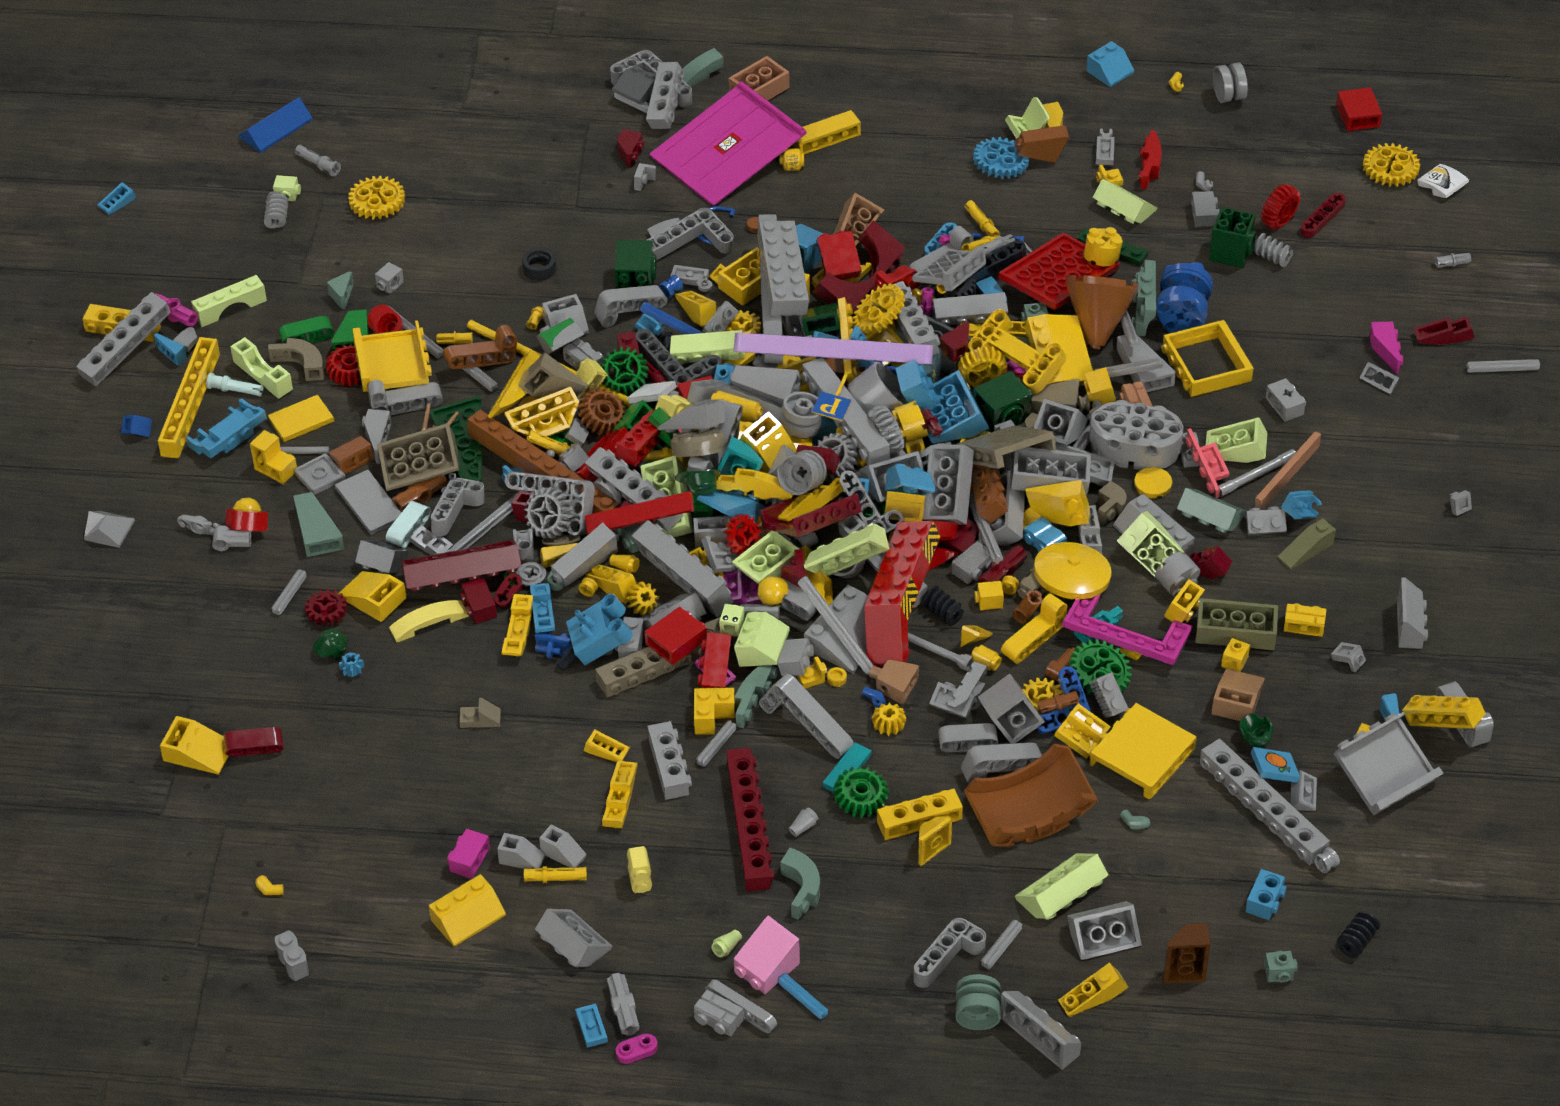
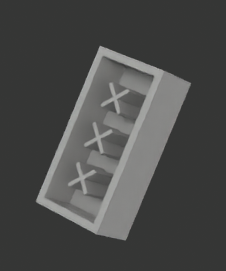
M1029 447L1014 451L1012 461L1011 489L1025 491V488L1082 480L1087 497L1090 483L1091 455Z

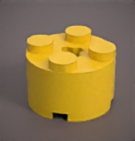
M1112 227L1106 229L1091 228L1087 235L1084 249L1085 259L1089 262L1091 260L1095 261L1098 266L1114 265L1115 261L1119 260L1122 246V238L1116 233L1117 230Z
M916 401L898 406L892 410V414L903 435L904 442L928 436L927 429L924 430L923 425L925 422L918 404L916 405Z

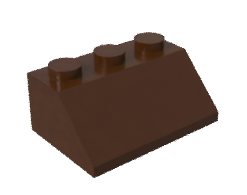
M1207 923L1186 924L1167 943L1163 984L1206 981L1211 945Z

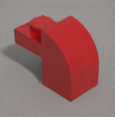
M227 508L225 517L226 527L241 531H267L268 512Z

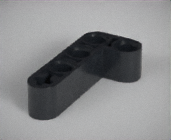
M1016 240L985 255L986 264L972 274L976 282L990 276L993 278L998 276L1000 271L1026 256L1025 243L1021 240Z

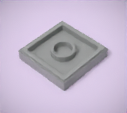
M326 453L294 469V474L314 495L346 479L345 474Z

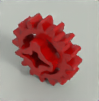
M739 514L729 518L730 523L725 524L728 529L723 530V533L727 534V537L723 538L725 541H728L726 547H732L731 553H736L737 556H740L757 543L758 540L762 539V537L758 536V533L762 532L760 529H757L759 523H754V517H749L748 514Z

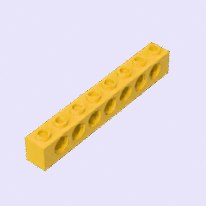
M199 337L158 439L160 454L163 457L179 458L186 437L190 432L207 389V377L209 373H213L220 356L217 339Z

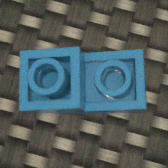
M992 276L976 282L977 290L982 294L1003 293Z

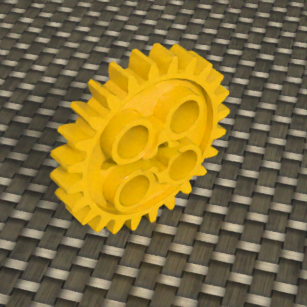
M1385 143L1384 147L1378 144V149L1372 147V151L1368 150L1367 154H1365L1363 171H1366V175H1370V180L1376 179L1375 183L1381 181L1382 185L1388 183L1389 187L1392 184L1398 187V183H1401L1404 186L1405 181L1411 183V179L1415 180L1416 176H1418L1420 159H1417V154H1413V150L1407 151L1408 147L1402 149L1400 144L1395 147L1394 143L1391 146Z
M372 176L371 180L366 177L365 182L359 180L360 185L354 184V188H351V192L348 193L351 210L354 209V213H359V217L365 215V219L369 216H372V220L377 216L379 219L382 216L388 218L389 213L395 215L394 211H400L399 207H403L405 202L403 186H400V182H395L394 178L389 181L388 176L385 179H382V176H379L378 179Z
M891 283L888 286L884 284L882 288L878 286L876 291L871 290V294H866V299L861 300L862 304L857 306L858 310L854 312L856 316L853 317V324L859 326L863 334L866 333L867 335H870V333L874 335L876 331L880 333L883 327L887 329V325H892V320L898 318L896 315L902 313L900 309L905 306L903 304L906 301L904 299L905 294L898 286Z

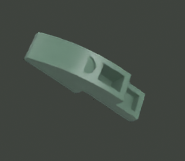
M775 665L758 666L739 687L734 697L735 710H737L736 727L744 728L746 722L751 719L752 707L756 706L758 699L760 700L772 687L771 681L776 678L778 673V667H775Z

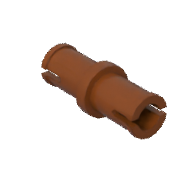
M1076 691L1060 696L1056 694L1053 698L1037 701L1040 714L1054 709L1061 710L1062 707L1079 703Z

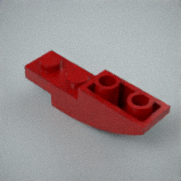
M1151 130L1149 136L1145 137V147H1142L1140 151L1143 171L1140 170L1138 181H1141L1140 188L1146 190L1151 178L1158 180L1160 174L1161 144L1155 130Z

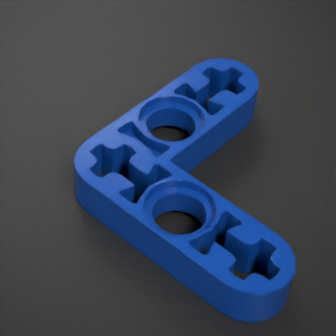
M1070 666L1063 667L1057 676L1063 695L1069 693L1070 690H1076L1079 693V704L1090 711L1077 672ZM1065 672H1066L1067 674H1071V675H1072L1071 678L1069 679V681H1070V684L1075 683V685H1071V686H1069L1068 688L1066 687V686H1068L1069 681H1068L1067 678H1063V675L1065 674ZM1078 703L1068 705V707L1040 715L1044 723L1051 721L1053 717V723L1048 724L1046 729L1044 726H1038L1035 730L1040 734L1057 731L1062 725L1057 720V716L1064 714L1068 717L1070 711Z

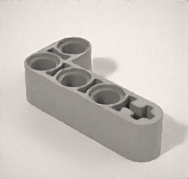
M956 226L950 233V243L914 261L909 268L911 270L915 269L918 272L945 250H961L963 244L973 242V236L961 226Z
M657 285L605 290L598 297L594 314L601 325L608 328L615 324L618 313L640 311L644 302L660 309L667 304L668 299Z
M373 380L367 386L371 409L390 411V416L426 409L428 403L431 405L430 408L436 407L443 402L440 386L435 382L385 391L384 384L380 380Z
M847 470L841 474L840 483L848 496L858 491L864 494L863 499L860 501L862 512L859 515L866 526L869 524H881L885 528L886 535H888L897 526V524L890 523V517L893 514L899 515V522H904L903 515L897 510H891L881 516L854 472ZM846 476L854 477L852 482L855 486L859 484V487L852 488L848 482L845 483L847 480ZM866 508L873 509V515L869 518L864 516Z
M463 478L452 479L431 514L432 534L440 537L447 535L463 505H482L485 501L484 484L479 481Z
M1456 681L1436 687L1435 689L1436 696L1467 697ZM1485 712L1486 714L1474 729L1457 728L1469 747L1490 742L1494 723L1488 712Z
M1036 743L979 745L969 749L961 765V770L969 785L974 778H985L988 772L1016 771L1024 768L1041 757L1042 754Z
M963 918L953 919L915 963V985L920 988L929 987L961 949L972 955L983 954L986 949L985 931Z

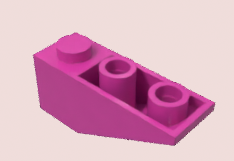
M1371 322L1369 336L1372 349L1395 373H1399V368L1403 365V355L1399 354L1401 346L1400 342H1397L1398 330L1394 329L1393 322Z

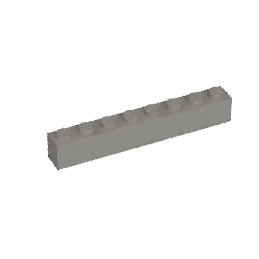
M823 357L802 364V380L809 385L813 394L815 393L817 397H819L821 391L833 395L836 394L841 381ZM843 385L839 396L851 399V403L843 421L834 419L836 425L840 426L843 434L851 439L855 449H858L861 458L869 465L890 459L889 443Z

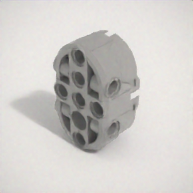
M1118 400L1104 404L1092 413L1089 440L1091 441V449L1094 454L1115 460L1114 464L1123 468H1128V462L1132 461L1136 470H1142L1147 467L1166 468L1172 465L1178 458L1182 448L1183 424L1176 414L1165 407H1151L1144 403L1131 404L1125 400Z

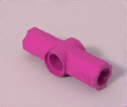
M155 294L167 302L171 311L167 316L169 321H179L191 327L196 324L199 318L198 313L182 306L179 299H169L161 294Z

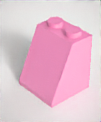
M767 916L734 957V971L736 975L747 980L755 990H760L766 994L779 982L780 976L784 973L789 974L800 964L799 938L770 916Z

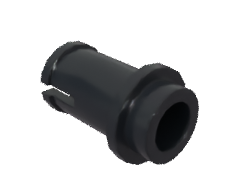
M665 332L661 340L663 346L670 352L671 336H674L672 332Z

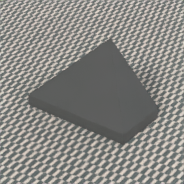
M1367 362L1360 376V379L1391 395L1400 380L1396 375L1370 362Z

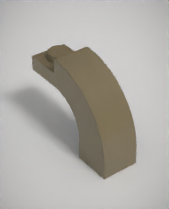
M287 338V343L268 344L270 362H297L304 366L306 381L324 380L322 356L319 350L311 343L301 339Z

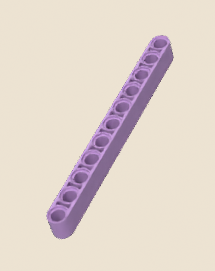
M735 333L733 350L734 352L897 363H908L916 359L918 364L929 365L932 364L933 356L932 345Z

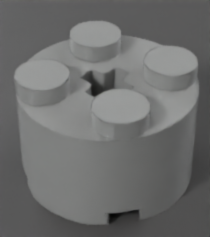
M1180 551L1169 556L1164 561V567L1161 568L1159 566L1155 573V578L1175 598L1188 579L1198 584L1197 578L1200 574V569L1185 552L1182 553Z

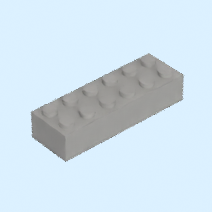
M759 221L757 238L770 315H807L809 297L795 221Z
M649 520L645 522L632 535L641 554L687 593L696 592L703 607L715 617L721 615L724 605H731L733 603L730 596L732 593L725 586L727 584L720 575L716 577L708 565L703 566L696 555L693 554L691 556L687 548L682 544L678 545L669 533L667 535L663 533V529L657 523L652 524Z

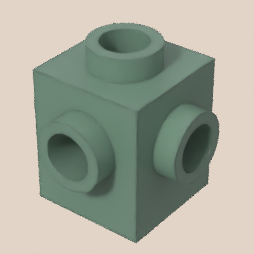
M1276 951L1265 954L1264 968L1268 983L1293 980L1294 972H1297L1298 967L1297 960L1293 959L1291 951Z

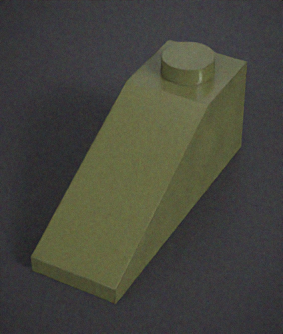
M1322 518L1307 527L1278 555L1277 559L1289 570L1297 567L1333 546L1336 529Z

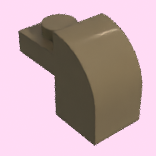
M1112 481L1108 482L1098 493V504L1101 506L1098 509V521L1102 525L1106 524L1109 520L1111 521L1115 515L1119 517L1126 507L1127 496L1125 491Z

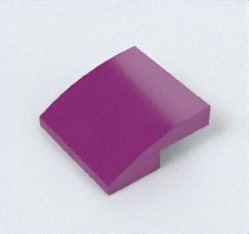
M741 570L723 573V579L727 583L725 586L732 593L730 595L733 600L731 605L763 604L758 598L759 584L749 576L743 574Z

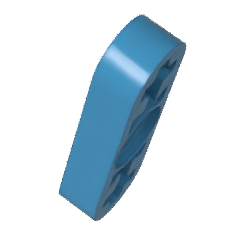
M945 223L925 246L924 256L933 252L935 248L937 250L943 247L941 243L937 242L940 236L947 235V232L950 235L957 225L955 223Z

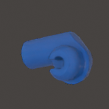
M864 687L862 696L870 698L875 708H880L881 703L885 705L886 701L882 692Z

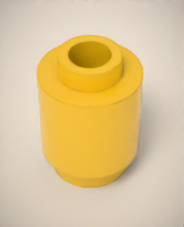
M983 645L975 647L971 654L973 657L972 662L975 661L986 665L989 671H996L1002 661V657L997 652Z

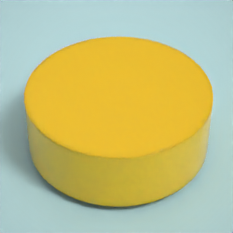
M835 667L827 672V682L831 686L840 687L846 683L847 674L844 669Z

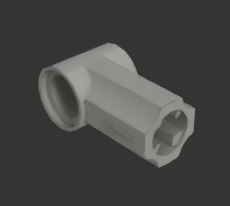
M218 526L214 530L212 546L218 551H225L229 547H251V531L231 530L226 526Z

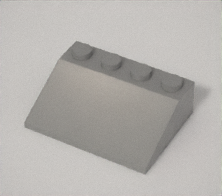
M847 585L829 607L867 656L864 606L868 596L864 592ZM820 615L804 633V638H808L810 644L813 645L815 655L853 674L860 667L822 615Z

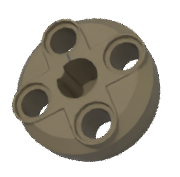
M710 428L709 431L704 432L694 430L691 432L674 433L670 441L673 455L678 457L709 455L726 449L725 434L715 428Z

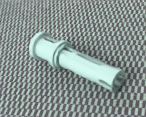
M209 373L206 381L208 389L217 388L223 392L232 390L261 397L262 392L260 391H263V385L232 380L226 375L221 377L214 375V373Z

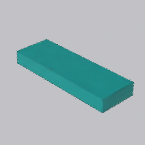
M854 742V745L849 748L823 781V787L833 792L835 789L834 783L837 781L839 774L843 775L845 769L850 771L852 766L856 770L860 765L862 767L872 755V750Z

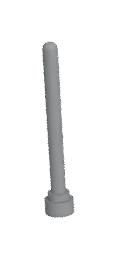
M908 633L909 642L957 662L960 669L969 671L973 663L972 656L968 654L958 655Z

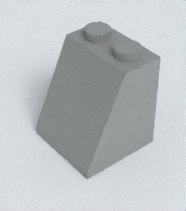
M1044 399L1034 429L1053 431L1056 442L1068 445L1080 437L1088 419L1079 409Z
M1008 674L978 696L990 718L1011 744L1017 743L1044 723L1036 708L1011 674Z

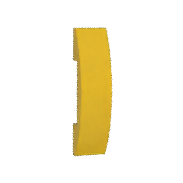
M514 594L511 605V618L507 637L504 638L502 655L522 656L529 633L533 595Z

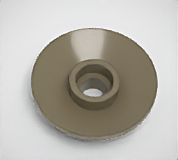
M566 534L556 536L555 538H544L542 543L548 546L574 544L580 540V536Z

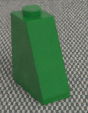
M367 310L348 311L331 340L333 351H336L337 347L343 348V345L346 347L350 346V344L354 346L353 328H360L361 336L369 335Z

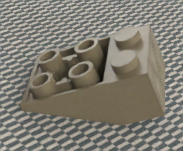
M544 353L523 373L518 386L532 397L540 399L568 387L573 389L577 397L588 387V384L547 353Z

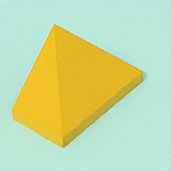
M963 625L961 630V647L989 638L993 633L976 625Z

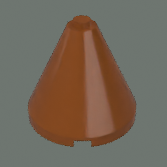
M1075 275L1066 276V287L1075 313L1078 316L1086 345H1090V349L1100 350L1101 347L1106 345L1137 294L1138 283L1132 282V285L1127 286L1126 280L1083 276L1077 281Z

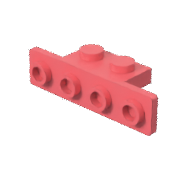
M1187 429L1186 444L1193 450V459L1195 463L1198 462L1200 465L1199 471L1202 478H1206L1208 482L1206 485L1209 493H1213L1215 498H1219V487L1216 481L1229 477V471L1215 442L1200 447L1192 429Z

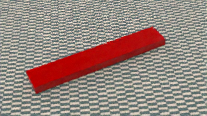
M688 491L585 515L587 534H590L602 523L610 530L645 523L648 520L654 521L693 512L692 492Z

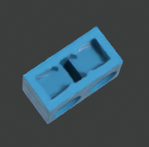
M1261 869L1247 899L1246 912L1270 920L1272 913L1276 914L1278 911L1279 898H1283L1287 889V886H1284L1285 877Z

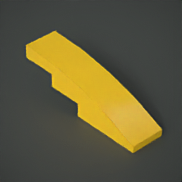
M836 478L829 486L820 485L812 493L806 492L799 495L777 518L781 521H791L793 518L821 508L844 490L840 483V478Z
M807 546L800 548L803 552L804 563L809 553L812 552ZM806 570L808 579L826 603L830 605L833 602L832 580L821 570L816 573Z
M617 761L610 782V791L606 800V810L602 819V826L623 828L634 786L637 763Z

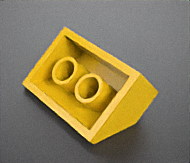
M481 874L429 905L431 921L454 947L506 916L492 886Z

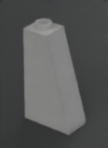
M1125 335L1117 337L1116 350L1124 364L1160 357L1139 336H1137L1139 343L1137 347H1130ZM1163 360V368L1132 373L1130 376L1134 383L1142 381L1146 392L1174 386L1176 373Z
M736 365L734 372L730 375V382L733 386L782 405L787 395L799 392L802 383L798 370Z
M604 523L599 525L551 566L553 579L557 583L562 582L566 587L591 571L594 566L600 565L609 559L612 554L618 552L616 535Z

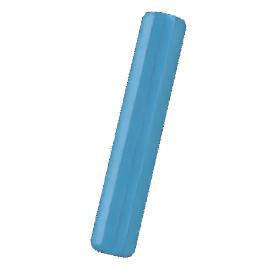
M784 973L779 977L778 983L819 1019L827 1016L828 1009L788 974Z

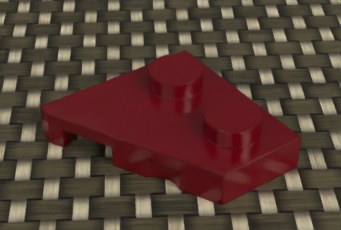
M967 518V524H958L953 540H940V543L955 552H959V555H961L975 543L979 528L975 522Z

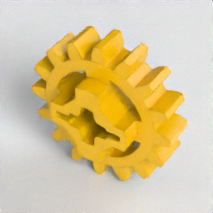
M740 310L724 331L742 330L743 333L760 334V318L755 317V313L750 315L749 311L743 313Z
M1036 678V682L1029 680V685L1024 684L1022 689L1039 714L1037 701L1053 698L1056 694L1059 696L1063 695L1060 685L1054 686L1055 681L1052 680L1049 683L1047 678H1044L1043 681Z

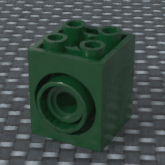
M1221 206L1212 229L1209 261L1244 268L1248 255H1251L1255 244L1256 231H1254L1256 214Z
M617 240L615 257L616 289L653 285V279H656L657 271L656 254H653V241Z
M1012 371L974 388V399L989 427L987 430L990 433L994 432V425L1011 420L1017 426L1024 423L1031 414L1032 392L1029 388H1026L1021 379L1016 377Z

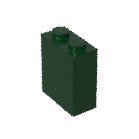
M838 302L807 309V315L802 316L806 336L814 335L815 331L824 333L841 329Z

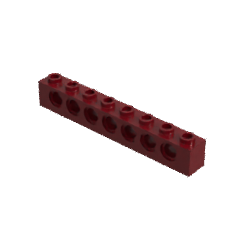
M751 748L726 750L746 892L771 889L774 871L773 868H769V864H772L771 852L766 851V848L769 847L768 835H764L763 832L767 831L766 820L761 819V815H764L763 803H759L758 800L761 799V788L756 787V783H759L758 771H754V767H757L756 756L751 755Z

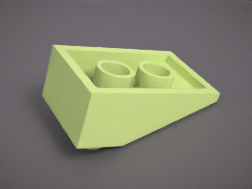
M1259 417L1207 431L1206 445L1215 442L1224 461L1249 463L1266 458L1267 431Z
M771 531L733 560L732 564L756 583L760 584L763 579L769 576L780 578L782 567L791 565V558H794V550L799 548L779 533Z

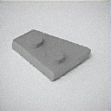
M709 536L701 539L713 572L739 570L732 564V561L738 557L736 553H731L732 548H727L726 544L722 542L717 544L710 541L711 537Z

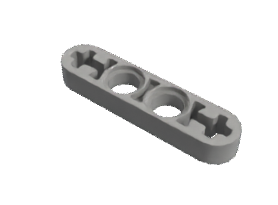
M712 980L705 987V991L709 990L744 1008V1020L763 1032L770 1033L777 1026L776 1019L770 1013L721 982Z

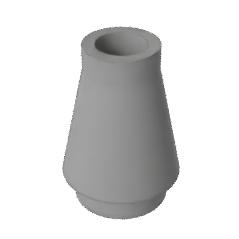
M808 807L805 810L802 809L788 830L793 836L797 837L816 825L818 816Z

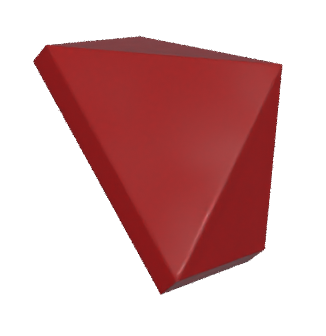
M937 546L930 563V570L957 557L959 552Z

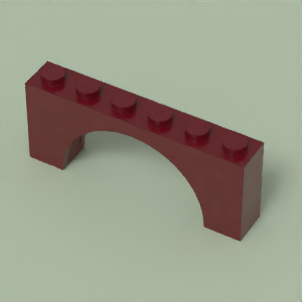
M874 220L857 239L870 256L872 264L870 278L863 282L853 283L840 280L828 272L812 291L827 305L837 303L838 299L845 297L847 304L852 306V316L858 310L857 305L862 304L861 300L866 299V294H871V290H875L876 272L882 270L889 274L895 267L892 263L900 261L904 256L901 253L906 248Z

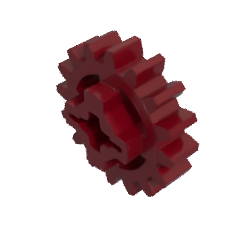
M329 589L326 592L319 590V594L312 593L313 598H307V603H305L306 617H309L310 622L315 620V625L322 623L323 626H326V623H329L332 626L333 621L340 622V617L345 618V612L348 611L346 598H343L342 593L337 595V590H334L332 593Z

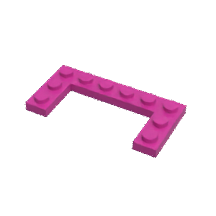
M1100 594L1088 599H1076L1063 621L1062 627L1102 641L1106 640L1109 644L1113 643V645L1125 648L1126 650L1134 651L1171 665L1175 664L1192 630L1191 625L1174 620L1164 640L1161 642L1092 618L1090 616L1100 599Z

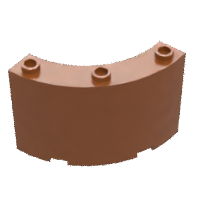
M1053 744L1037 760L1012 773L992 778H974L964 790L991 846L996 847L1014 846L1015 842L1021 841L1027 844L1057 833L1069 826V821L1077 815L1082 817L1098 801L1070 747Z

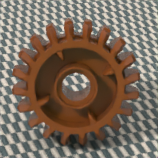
M600 388L592 389L585 393L579 401L578 417L582 418L581 423L586 424V429H592V433L597 431L598 435L602 433L607 435L613 432L617 423L624 417L623 415L626 413V406H623L624 401L618 399L619 395L614 396L613 391L607 392L606 388L602 391Z

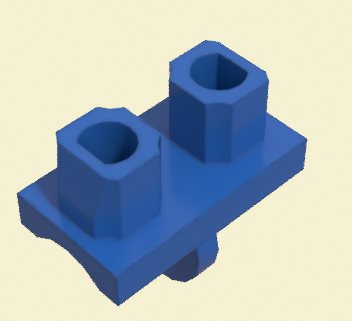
M551 631L536 633L535 651L546 653V657L552 659L553 654L563 656L571 646L570 635L566 633L555 636Z

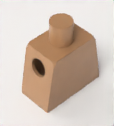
M887 660L883 668L872 666L869 677L877 679V691L903 705L919 679V666Z

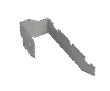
M973 661L972 668L969 669V672L966 673L961 682L963 685H959L953 695L955 699L953 702H949V706L955 708L967 701L971 692H974L975 696L980 694L985 683L979 680L987 674L986 665Z

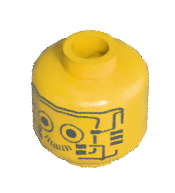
M788 148L783 154H780V165H783L785 171H799L801 167H804V153H801V150L798 148Z

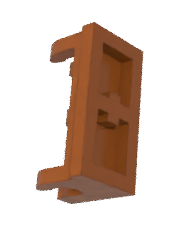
M362 436L329 452L331 458L335 460L334 463L344 474L375 459L371 444Z

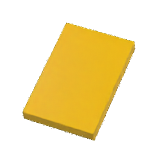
M315 395L269 414L268 420L283 442H286L334 422V417L320 397Z

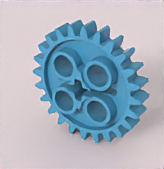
M992 137L991 141L989 139H985V142L980 141V145L977 144L976 148H974V165H978L977 169H982V173L988 172V176L993 174L994 178L1000 176L1003 179L1004 176H1007L1010 179L1011 175L1017 177V174L1022 175V171H1026V167H1028L1029 158L1018 156L1014 140L1009 142L1008 138L1002 140L999 137L996 140Z

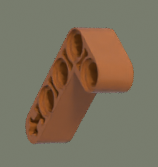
M502 325L496 330L495 341L448 346L443 351V357L451 369L510 363L516 355L517 337L510 326Z

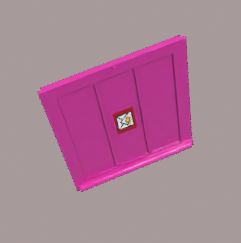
M740 81L734 89L649 155L710 205L715 206L807 134V132L782 111Z

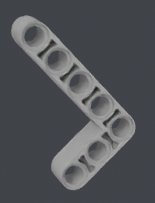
M649 50L640 51L610 67L611 83L615 85L625 69L633 66H640L644 71L656 74L658 65L662 61ZM681 80V91L678 93L677 105L687 108L692 105V88L685 81Z
M701 208L647 240L653 241V254H656L657 261L701 234H704L721 253L728 254L733 250L734 237L732 232L709 208Z
M711 379L691 382L687 401L696 404L705 400H711L712 394L716 393V390H720L759 402L763 408L762 416L770 412L780 423L783 406L780 403L719 380Z
M723 401L725 422L720 423L719 427L715 429L725 434V447H727L731 437L735 435L743 406ZM724 451L703 455L702 458L691 456L687 471L716 470Z
M510 472L506 475V486L516 490L535 492L544 487L549 488L548 484L550 481V487L560 489L562 494L569 496L571 501L569 507L574 508L570 511V514L574 517L569 518L572 524L566 525L568 533L571 535L587 534L585 515L592 514L595 491L591 481L525 472Z
M785 674L759 700L760 707L768 714L774 712L783 703L834 758H841L854 745L851 737L790 674Z

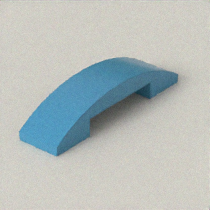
M549 583L530 585L531 595H533L532 608L535 632L555 631Z

